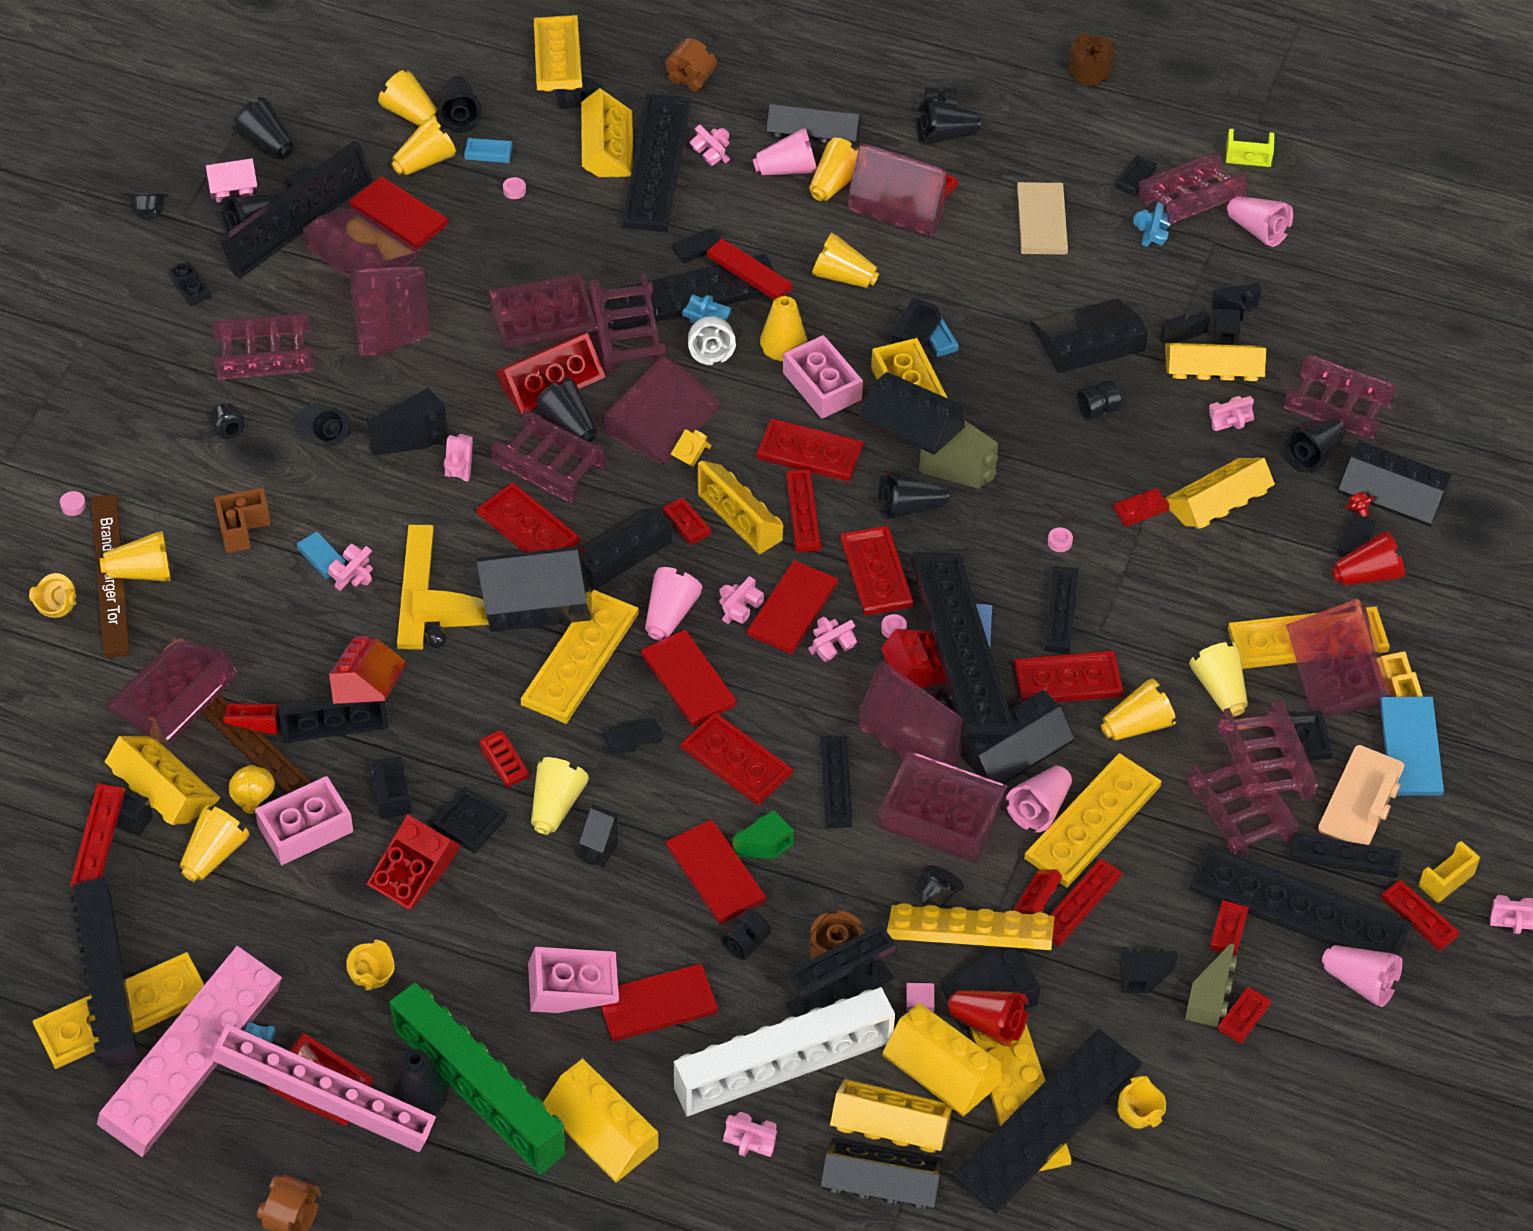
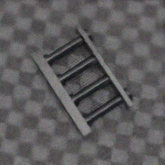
M881 924L787 971L786 978L799 995V997L785 1003V1007L791 1016L799 1017L805 1015L812 1009L833 1005L840 999H850L860 995L865 990H873L893 980V975L881 958L896 951V944Z

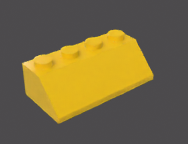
M599 88L581 102L582 166L597 177H631L633 166L632 110Z
M918 338L872 349L871 369L876 379H879L885 372H889L947 398Z
M1165 343L1166 372L1172 374V378L1187 379V374L1196 375V379L1208 380L1211 378V375H1220V380H1234V376H1244V381H1258V377H1265L1266 348Z
M1237 458L1165 497V500L1169 504V510L1185 526H1196V529H1200L1209 525V520L1221 518L1229 514V509L1246 505L1251 497H1259L1266 494L1267 489L1275 485L1265 458Z
M706 461L698 463V495L759 555L783 541L782 521L777 516L774 517L767 510L765 504L758 501L746 486L743 487L732 472H728L720 464Z
M119 736L105 760V763L112 768V772L124 779L132 791L149 798L151 808L156 809L163 815V820L171 825L189 824L200 816L202 809L206 805H209L210 808L220 799L211 788L153 736Z
M921 1003L916 1004L899 1019L882 1052L883 1057L963 1117L1002 1083L1000 1061Z
M583 1058L560 1076L543 1102L546 1110L552 1116L555 1114L561 1119L565 1126L564 1132L616 1183L658 1149V1131Z
M844 1079L836 1093L830 1125L837 1127L836 1129L840 1132L853 1133V1131L864 1133V1136L870 1139L878 1140L882 1137L891 1139L892 1143L896 1145L908 1146V1144L919 1146V1149L925 1152H936V1150L941 1151L944 1145L952 1108L943 1101Z

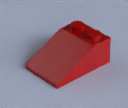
M305 1033L297 1038L289 1049L290 1052L368 1087H370L374 1078ZM267 1085V1088L295 1105L343 1126H346L349 1122Z

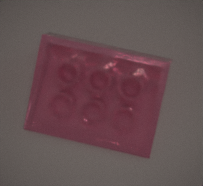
M861 142L849 190L848 210L933 237L943 220L947 170Z
M354 207L319 216L303 228L305 248L372 293L421 255L420 250Z
M425 266L352 269V298L359 356L385 355L431 335Z
M581 273L489 290L490 312L504 348L598 330Z
M661 356L605 414V433L665 466L673 457L671 452L684 430L686 429L692 433L695 430L698 431L721 407V403L681 365Z
M1359 599L1286 625L1311 711H1322L1323 717L1369 709L1380 705L1381 697H1393L1367 609Z
M175 638L107 707L151 738L170 744L179 737V734L190 723L196 720L197 716L207 706L213 703L214 699L224 689L230 686L231 682L238 676V673L226 652Z
M883 660L879 662L859 709L858 725L864 732L872 734L880 740L883 746L891 748L899 754L905 762H910L917 767L924 776L938 782L958 762L962 717Z
M908 751L879 809L878 828L977 863L988 840L1007 785Z

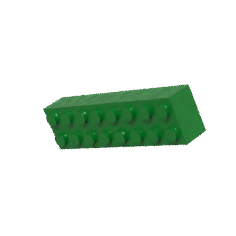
M415 982L389 1002L393 1031L412 1050L424 1051L445 1082L532 1169L541 1175L565 1156V1126L561 1119L555 1114L552 1116L537 1096L532 1097L527 1092L524 1083L519 1078L514 1079L508 1073L502 1061H495L490 1056L487 1047L480 1041L477 1043L471 1037V1033L465 1025H459L454 1021L451 1012L445 1006L440 1007L428 989H422Z

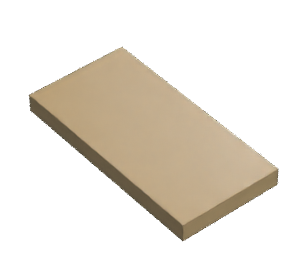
M1018 182L1017 196L1021 254L1067 255L1068 243L1063 183Z

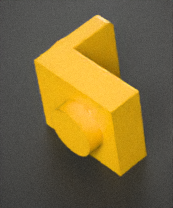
M685 429L671 455L694 467L704 448L710 449L712 445L706 441L707 436L697 430L692 433Z

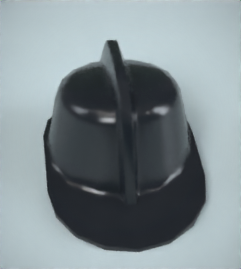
M119 193L129 196L132 211L141 219L158 217V214L163 210L164 198L169 196L164 193Z
M310 404L301 409L296 417L295 426L297 432L302 438L310 442L335 446L342 443L346 437H350L349 417L340 409L322 404Z
M930 865L919 870L921 874L916 890L923 896L922 904L933 902L938 905H944L954 894L962 891L964 888L963 882L946 869Z

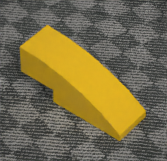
M412 590L414 623L440 621V626L489 625L483 599L448 591Z
M1406 652L1385 655L1378 659L1376 665L1388 697H1423L1416 672H1411Z

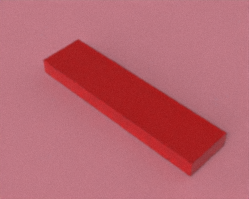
M723 238L707 250L708 258L773 300L785 296L793 290V283Z
M810 469L786 471L796 552L820 551L821 544Z
M97 783L70 883L71 888L74 889V884L102 878L125 793L124 788Z
M1102 858L1097 861L1049 915L1054 916L1053 944L1060 947L1120 880L1122 871Z

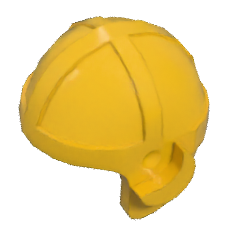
M58 573L47 575L36 587H31L29 592L30 601L33 602L38 611L52 618L67 615L77 603L75 602L76 593L73 582L68 577Z
M247 765L239 769L229 782L230 797L244 812L255 814V809L260 807V803L272 793L275 786L274 778L264 768Z
M375 940L372 944H361L354 947L346 960L347 971L351 980L357 986L364 987V990L377 989L384 986L394 972V960L391 950L381 940Z
M1147 1076L1132 1078V1083L1126 1086L1119 1094L1117 1112L1120 1118L1132 1128L1142 1129L1150 1125L1152 1127L1158 1126L1166 1112L1165 1096L1150 1082Z

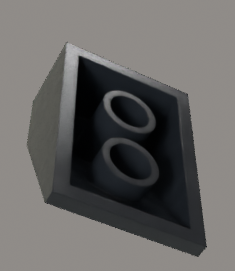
M429 388L367 421L370 449L373 456L429 448L448 437L445 405Z
M1013 947L992 952L940 985L947 1001L958 990L1020 992L1025 994L1028 999V1004L1024 1003V1010L1038 1005L1040 986L1021 949ZM957 1020L962 1031L970 1028L968 1025Z

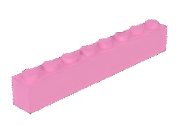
M226 1024L211 1057V1060L417 1152L421 1151L436 1118L434 1115L229 1024Z

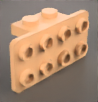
M1356 746L1322 817L1318 831L1337 840L1370 845L1381 819L1386 820L1391 808L1388 805L1390 799H1395L1401 786L1398 781L1404 770V763L1364 746Z

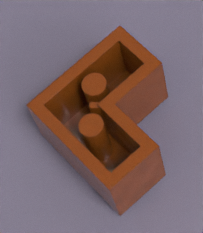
M264 488L214 497L226 554L251 549L248 529L271 525Z

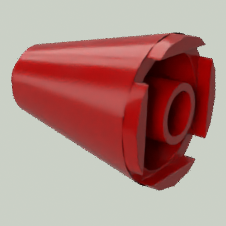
M1390 532L1380 533L1334 563L1335 568L1331 569L1335 582H1340L1342 586L1403 578L1405 576L1403 560L1401 556L1397 555L1395 549L1398 547Z
M958 990L950 996L948 1001V1009L952 1017L1000 1045L1010 1048L1013 1046L1011 1044L1013 1040L1018 1042L1021 1038L1028 1019V1012L1024 1011V1003L1028 1004V999L1025 994L1020 992Z

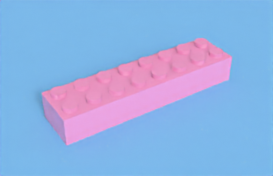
M237 946L99 1112L97 1125L143 1157L219 1064L212 1061L211 1057L226 1024L245 1031L247 1023L253 1022L278 991L282 977Z

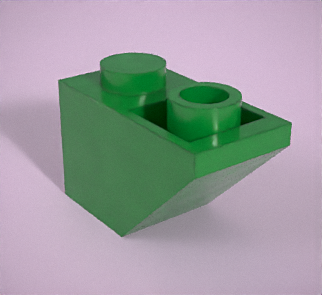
M773 810L767 815L757 818L754 824L747 829L738 831L733 838V850L738 857L775 859L794 845V830Z

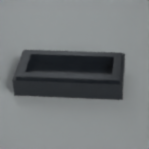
M1137 155L1116 181L1115 188L1136 196L1155 172L1157 164Z
M714 228L672 243V249L684 264L707 255V250L720 241L721 238Z
M1353 513L1338 547L1337 554L1346 556L1368 542L1375 528L1376 521Z

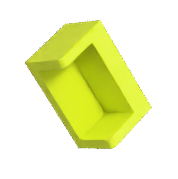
M1229 129L1226 143V163L1271 167L1274 152V133L1270 132L1268 144L1233 141L1234 129Z

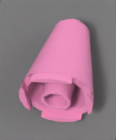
M806 128L800 129L756 153L757 158L753 159L756 172L761 171L762 176L815 173L817 170Z
M1237 196L1230 200L1227 206L1230 218L1265 245L1271 247L1279 245L1285 239L1287 234L1284 231L1287 226L1291 227L1293 209L1286 202Z
M670 567L658 568L654 574L645 629L648 635L655 640L666 639L671 635L702 592V585L697 579L687 573L684 576L675 574L677 569Z
M1053 766L1013 787L1006 796V800L1008 799L1009 801L1007 810L1012 819L1026 830L1029 827L1036 829L1035 832L1047 830L1053 823L1072 784L1070 773L1061 766Z
M1334 945L1331 949L1328 948L1325 951L1322 963L1325 964V971L1374 1005L1384 1007L1395 992L1391 987L1394 980L1399 982L1403 960L1393 953Z

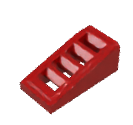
M228 703L223 722L263 733L277 734L280 725L279 704Z
M502 730L480 740V752L507 788L530 776V773ZM502 752H505V754L496 758L497 755H499ZM510 760L512 761V762H510V763H508V764H506V765H504V766H501L502 764H504V763H506V762H508V761H510ZM515 768L518 769L517 771H515V772H513V773H511V774H509V775L507 776V774H506L507 772H509V771H511V770H513V769H515Z

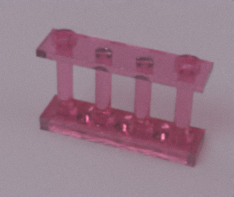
M1214 152L1139 181L1140 202L1146 205L1157 200L1167 207V220L1169 224L1230 201L1237 196L1247 194V176L1243 172L1230 177L1221 171V155ZM1217 178L1220 182L1211 185L1207 181ZM1195 185L1201 188L1195 192L1187 189ZM1178 193L1182 197L1173 200L1169 195Z
M646 273L641 274L640 286L605 290V288H600L599 280L589 281V294L605 374L615 373V364L621 360L655 356L657 367H661L662 357H666L664 343L659 342L650 296H653V287L651 282H647ZM637 295L643 296L644 306L610 311L609 308L604 309L603 303L607 302L608 299ZM647 316L648 326L616 331L608 329L607 323H610L611 320ZM651 336L652 347L624 351L612 349L611 343H615V340Z
M308 313L212 322L215 341H222L223 356L215 357L218 380L314 371L311 348H304L303 333L310 332ZM293 334L295 349L280 351L279 335ZM269 336L271 352L256 353L255 337ZM246 338L247 354L232 355L231 340Z
M1306 354L1300 376L1304 377L1297 392L1288 389L1283 408L1318 421L1331 418L1339 419L1344 424L1346 431L1374 440L1379 421L1374 419L1381 405L1391 407L1397 385ZM1313 381L1327 385L1320 400L1307 396ZM1336 389L1349 393L1343 408L1329 404ZM1358 397L1372 401L1365 416L1352 412Z
M524 410L522 413L523 430L509 445L496 441L491 446L492 463L573 504L578 499L577 481L593 464L601 469L606 467L605 450L542 419L537 414ZM532 433L543 439L529 455H524L517 451ZM552 444L563 449L549 466L537 462ZM572 454L583 459L569 476L557 472Z
M1283 700L1273 701L1267 715L1234 720L1230 708L1224 709L1221 720L1218 722V729L1220 734L1224 735L1244 784L1245 796L1247 799H1250L1253 809L1259 808L1263 795L1267 793L1295 789L1299 791L1302 801L1313 799L1318 782ZM1269 726L1275 734L1274 737L1243 741L1239 730ZM1278 747L1284 756L1283 758L1251 762L1247 751ZM1286 768L1290 770L1293 779L1261 784L1256 772Z
M1248 746L1238 749L1234 764L1203 775L1197 764L1192 766L1190 778H1188L1189 786L1193 792L1198 794L1224 835L1227 846L1232 853L1245 858L1248 844L1274 834L1281 835L1286 843L1293 841L1294 833L1298 832L1299 824ZM1235 774L1242 775L1247 784L1217 795L1210 786L1211 783ZM1250 793L1255 795L1260 804L1230 815L1222 805ZM1263 813L1268 815L1273 824L1244 835L1240 833L1235 825Z

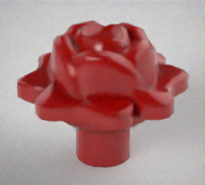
M1366 492L1353 494L1349 497V504L1345 506V509L1350 508L1353 511H1357L1360 516L1365 517L1369 515L1367 508L1375 498L1368 497Z

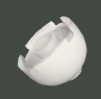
M715 316L704 317L691 326L688 333V347L692 357L699 363L714 365L713 362L720 360L722 363L735 350V335L729 323L722 318Z

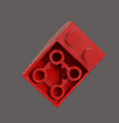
M895 629L881 650L897 687L921 689L945 683L946 678L932 632Z
M407 814L368 880L367 885L411 911L446 871L461 845Z

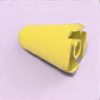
M1226 642L1219 643L1200 651V657L1196 661L1192 657L1189 662L1192 671L1222 712L1231 717L1244 713V708L1247 707L1248 702L1240 652L1236 643L1232 642V646L1229 647Z
M546 757L543 758L542 762L539 761L537 765L531 824L535 827V831L541 834L548 835L550 832H555L589 779L588 774L582 768L577 767V770L569 767L570 762L562 759Z

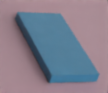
M1381 697L1380 709L1385 755L1404 763V770L1398 781L1401 786L1397 796L1443 795L1444 788L1433 697Z

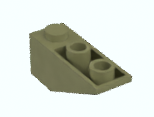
M1229 944L1193 982L1185 1020L1218 1027L1220 1017L1224 1018L1226 1016L1228 1001H1223L1224 995H1230L1233 979L1228 978L1229 971H1235L1238 957L1232 955L1234 944Z

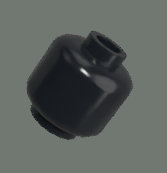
M219 404L211 411L209 416L212 428L218 436L224 439L238 436L245 426L242 414L233 404Z

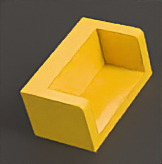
M1460 841L1456 844L1453 855L1434 870L1429 867L1423 870L1419 887L1434 901L1440 903L1474 876L1480 857Z

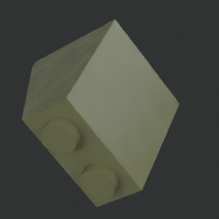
M964 420L965 428L935 455L921 449L919 471L922 474L975 488H980L986 482H991L996 475L998 443L966 420Z

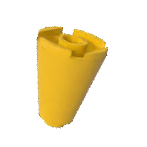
M404 70L396 73L385 84L388 87L385 93L381 91L379 94L378 102L383 108L418 126L429 117L434 118L438 123L440 122L436 106L409 70H407V73Z
M429 117L392 157L393 163L391 165L398 175L402 173L404 176H407L455 155L456 149L447 133L443 134L439 129L441 125L434 118Z
M834 137L827 143L809 187L814 199L818 201L829 200L864 171L867 166L866 157L859 149L857 151L850 147L852 145L851 142Z
M831 233L815 263L812 275L863 288H868L869 285L874 286L879 276V273L876 272L877 267L838 235Z
M787 296L778 297L774 300L760 337V346L763 348L764 354L773 360L783 361L784 353L807 343L806 333L796 301Z
M163 531L155 532L104 552V558H99L101 572L107 573L108 578L171 581Z
M1151 678L1144 682L1103 717L1104 724L1101 725V728L1107 738L1111 737L1114 741L1176 724V721L1173 720L1176 718L1167 696L1164 692L1160 693L1156 690V687L1160 686L1156 680Z
M206 805L201 811L180 863V867L183 869L181 874L190 881L195 882L196 879L202 881L247 840L250 835L249 831L245 828L242 832L238 828L240 822L217 807H214L211 811L209 810V805Z

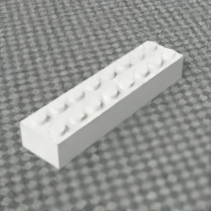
M882 987L875 990H865L860 995L850 999H840L833 1005L812 1009L805 1015L789 1017L777 1025L771 1027L764 1026L746 1036L739 1035L729 1042L711 1045L701 1052L681 1056L678 1060L674 1061V1090L686 1116L696 1114L887 1045L894 1031L895 1013Z

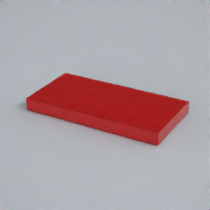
M382 176L349 201L350 207L416 250L448 225L446 217Z
M771 419L757 451L756 459L799 470L810 469L811 473L850 482L862 452L864 441Z
M514 482L476 508L477 515L523 553L575 547L580 543L579 535Z
M889 526L841 533L840 541L864 616L913 607V599Z
M794 560L748 628L747 636L793 655L837 587L838 578Z
M686 630L641 650V656L692 727L706 721L715 712L721 714L737 706L735 697Z
M1115 651L1014 659L1013 666L1021 703L1043 689L1056 703L1123 697L1124 691Z
M716 712L680 743V748L757 806L793 775V769Z
M712 819L666 841L667 849L719 925L742 914L746 909H753L766 902L765 894Z
M702 963L618 985V1003L600 1006L612 1042L718 1014V1007Z

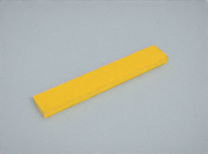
M408 525L397 638L398 649L423 650L426 622L414 623L412 590H429L434 536L433 525Z

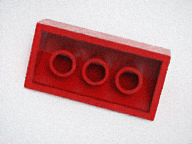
M588 333L576 334L495 370L504 393L520 414L535 409L534 405L538 406L536 401L538 396L555 382L557 385L564 383L563 378H572L577 383L579 389L605 378Z
M368 636L355 637L329 673L333 704L385 701L405 669L406 661L378 638L369 639Z

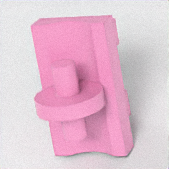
M701 125L695 128L698 135L689 142L692 148L699 154L708 147L709 150L703 154V157L711 167L720 160L726 164L730 158L725 154V148L722 145L725 147L729 145V132L724 128L719 130L713 129L711 131L713 136H711Z
M1237 396L1225 404H1219L1218 402L1210 404L1209 415L1212 418V429L1218 431L1232 426L1236 429L1244 428L1245 422L1254 420L1252 410L1254 399L1251 396L1245 398Z
M459 434L457 437L449 435L447 438L446 459L444 460L445 476L459 477L467 482L470 479L473 438L471 436Z
M350 544L342 556L350 563L345 566L339 560H335L329 566L328 573L336 580L335 588L341 591L350 581L356 587L360 583L363 585L371 583L372 577L369 573L373 568L367 565L369 562L368 556L372 553L370 548L366 546L361 550L354 544Z
M749 576L740 587L734 584L733 586L723 585L720 588L719 592L722 598L719 602L722 604L725 612L722 621L729 624L732 620L743 624L750 615V609L746 605L750 604L758 608L763 603L764 593L755 587V579Z
M825 617L818 619V628L813 630V633L816 637L821 634L822 636L813 640V645L808 649L812 655L818 653L821 659L827 662L838 654L833 643L838 641L844 651L853 648L857 644L856 637L852 632L855 628L853 621L850 620L833 629L838 626L836 619L830 622Z
M1497 895L1493 901L1489 920L1490 925L1512 927L1514 934H1520L1522 929L1533 930V898H1524L1519 902L1510 901L1508 896Z
M738 1112L736 1116H728L723 1141L739 1146V1155L744 1157L749 1150L769 1157L772 1156L777 1136L776 1123L766 1120L761 1125L752 1123V1118L749 1114Z

